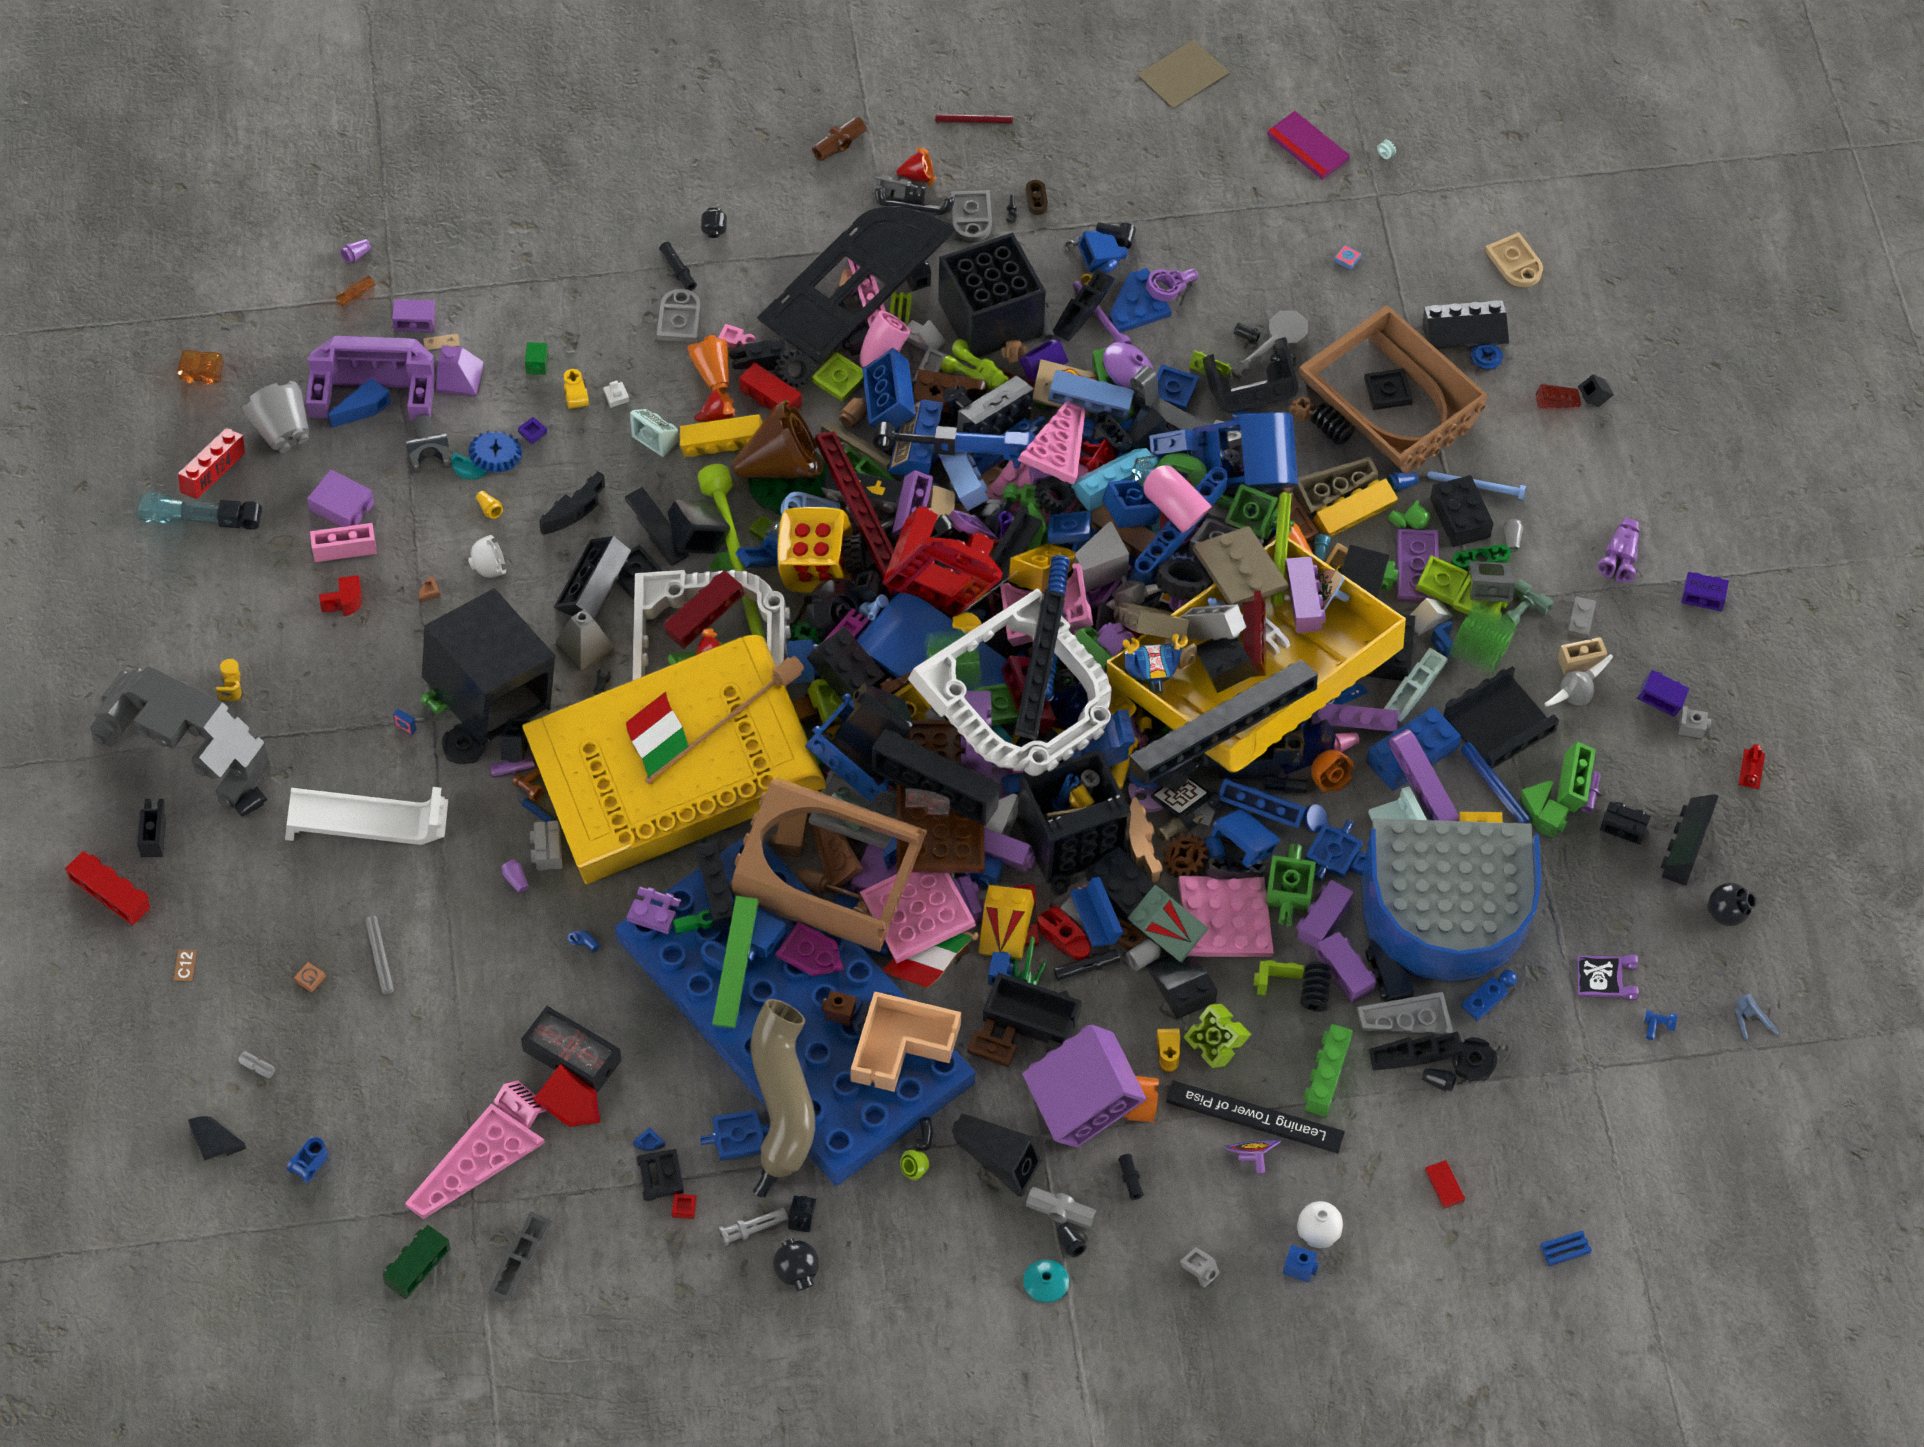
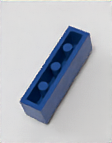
M1229 778L1223 780L1219 792L1221 801L1295 828L1301 827L1304 813L1307 809L1306 806Z

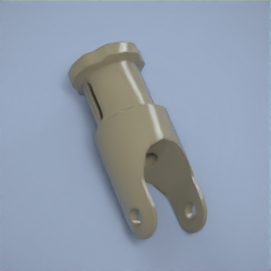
M1198 815L1193 821L1197 824L1200 823L1204 815ZM1175 816L1170 819V823L1162 828L1158 827L1155 832L1159 840L1166 845L1170 843L1173 837L1181 833L1184 834L1189 829Z

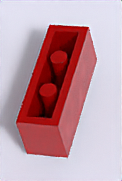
M756 363L739 377L741 392L746 396L752 397L759 405L765 406L771 411L778 403L784 400L790 402L787 405L789 408L795 406L798 410L802 406V393Z

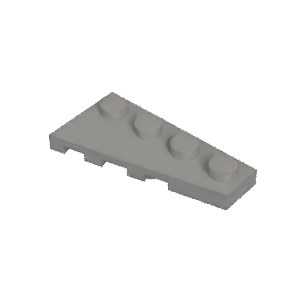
M1443 992L1360 1006L1356 1009L1362 1031L1428 1035L1453 1033Z

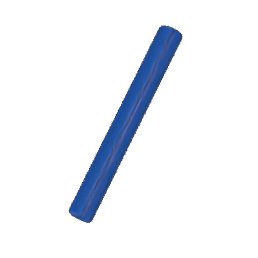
M1470 742L1462 745L1461 752L1519 823L1528 824L1531 817Z

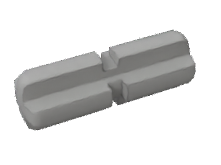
M246 1051L242 1052L239 1056L240 1064L251 1070L255 1069V1072L266 1078H271L275 1073L274 1066L263 1060H258L257 1057Z

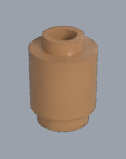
M852 398L841 410L840 422L848 428L855 426L867 413L866 402L861 398Z

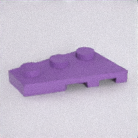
M953 510L948 516L954 522L952 526L961 533L964 531L970 537L974 533H983L991 540L998 539L975 514H964L961 511Z

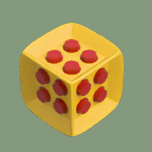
M799 507L783 511L779 528L777 558L781 579L788 590L799 593H812L814 588L824 580H833L834 578L851 580V573L847 572V567L845 566L842 540L844 536L853 535L849 518L843 510L826 507Z

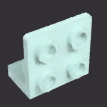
M1410 786L1401 789L1398 800L1369 809L1368 812L1372 822L1373 818L1427 820Z

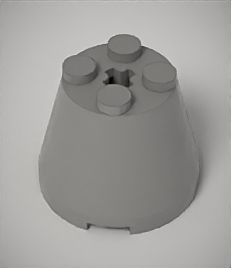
M289 381L287 385L278 386L277 383L266 386L250 396L251 401L247 405H242V411L246 419L272 449L285 453L291 449V446L303 444L309 440V428L302 391L296 382Z

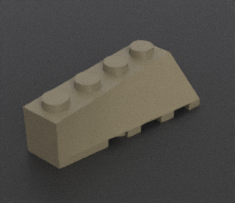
M1367 457L1298 478V486L1293 487V494L1304 511L1312 513L1339 497L1351 494L1356 489L1361 488L1363 490L1367 488L1368 484L1377 480L1378 471L1371 457Z

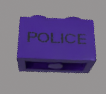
M1688 572L1681 603L1722 612L1726 601L1729 580L1706 576L1697 572Z

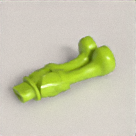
M963 339L955 341L952 352L956 358L970 363L976 369L963 365L950 355L946 356L941 363V370L945 373L952 374L958 372L972 379L982 380L989 389H996L1008 381V377L1003 375V372L994 365L993 361L989 359L981 360L973 356L969 351L968 343Z

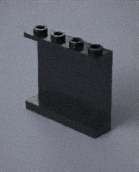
M1513 666L1506 670H1500L1493 678L1483 680L1476 688L1466 690L1462 696L1449 700L1445 705L1444 718L1455 728L1466 743L1470 742L1491 769L1556 732L1559 724V719L1555 714L1547 718L1513 678L1515 668Z

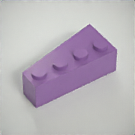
M966 691L964 698L991 728L990 691ZM961 735V748H965V754H961V766L973 769L980 775H991L992 762H987L983 756L977 754L972 745L968 744L966 738Z

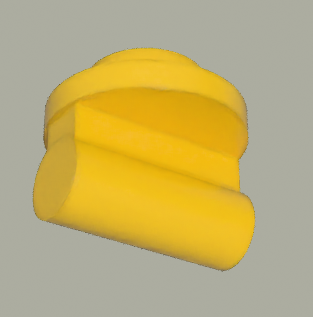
M1083 784L1070 792L1069 801L1074 808H1083L1094 803V800Z

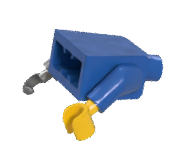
M1084 231L1082 236L1076 238V241L1069 240L1064 245L1067 251H1069L1068 245H1078L1088 272L1093 274L1096 269L1108 274L1117 267L1120 259H1125L1128 254L1126 247H1118L1114 236L1097 231ZM1083 274L1081 283L1086 282L1085 284L1088 285L1093 274Z

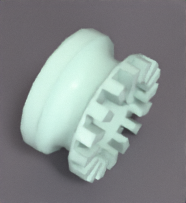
M1386 139L1377 146L1378 153L1384 159H1389L1391 155L1396 153V147L1390 140Z

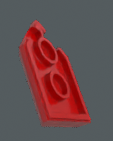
M560 1064L533 1100L568 1127L600 1123L596 1090Z

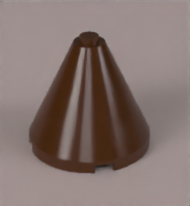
M788 400L778 403L735 457L732 469L736 476L741 478H815L823 473L821 457L816 458L814 449L818 447L814 437L795 406L792 408L787 406L790 404Z

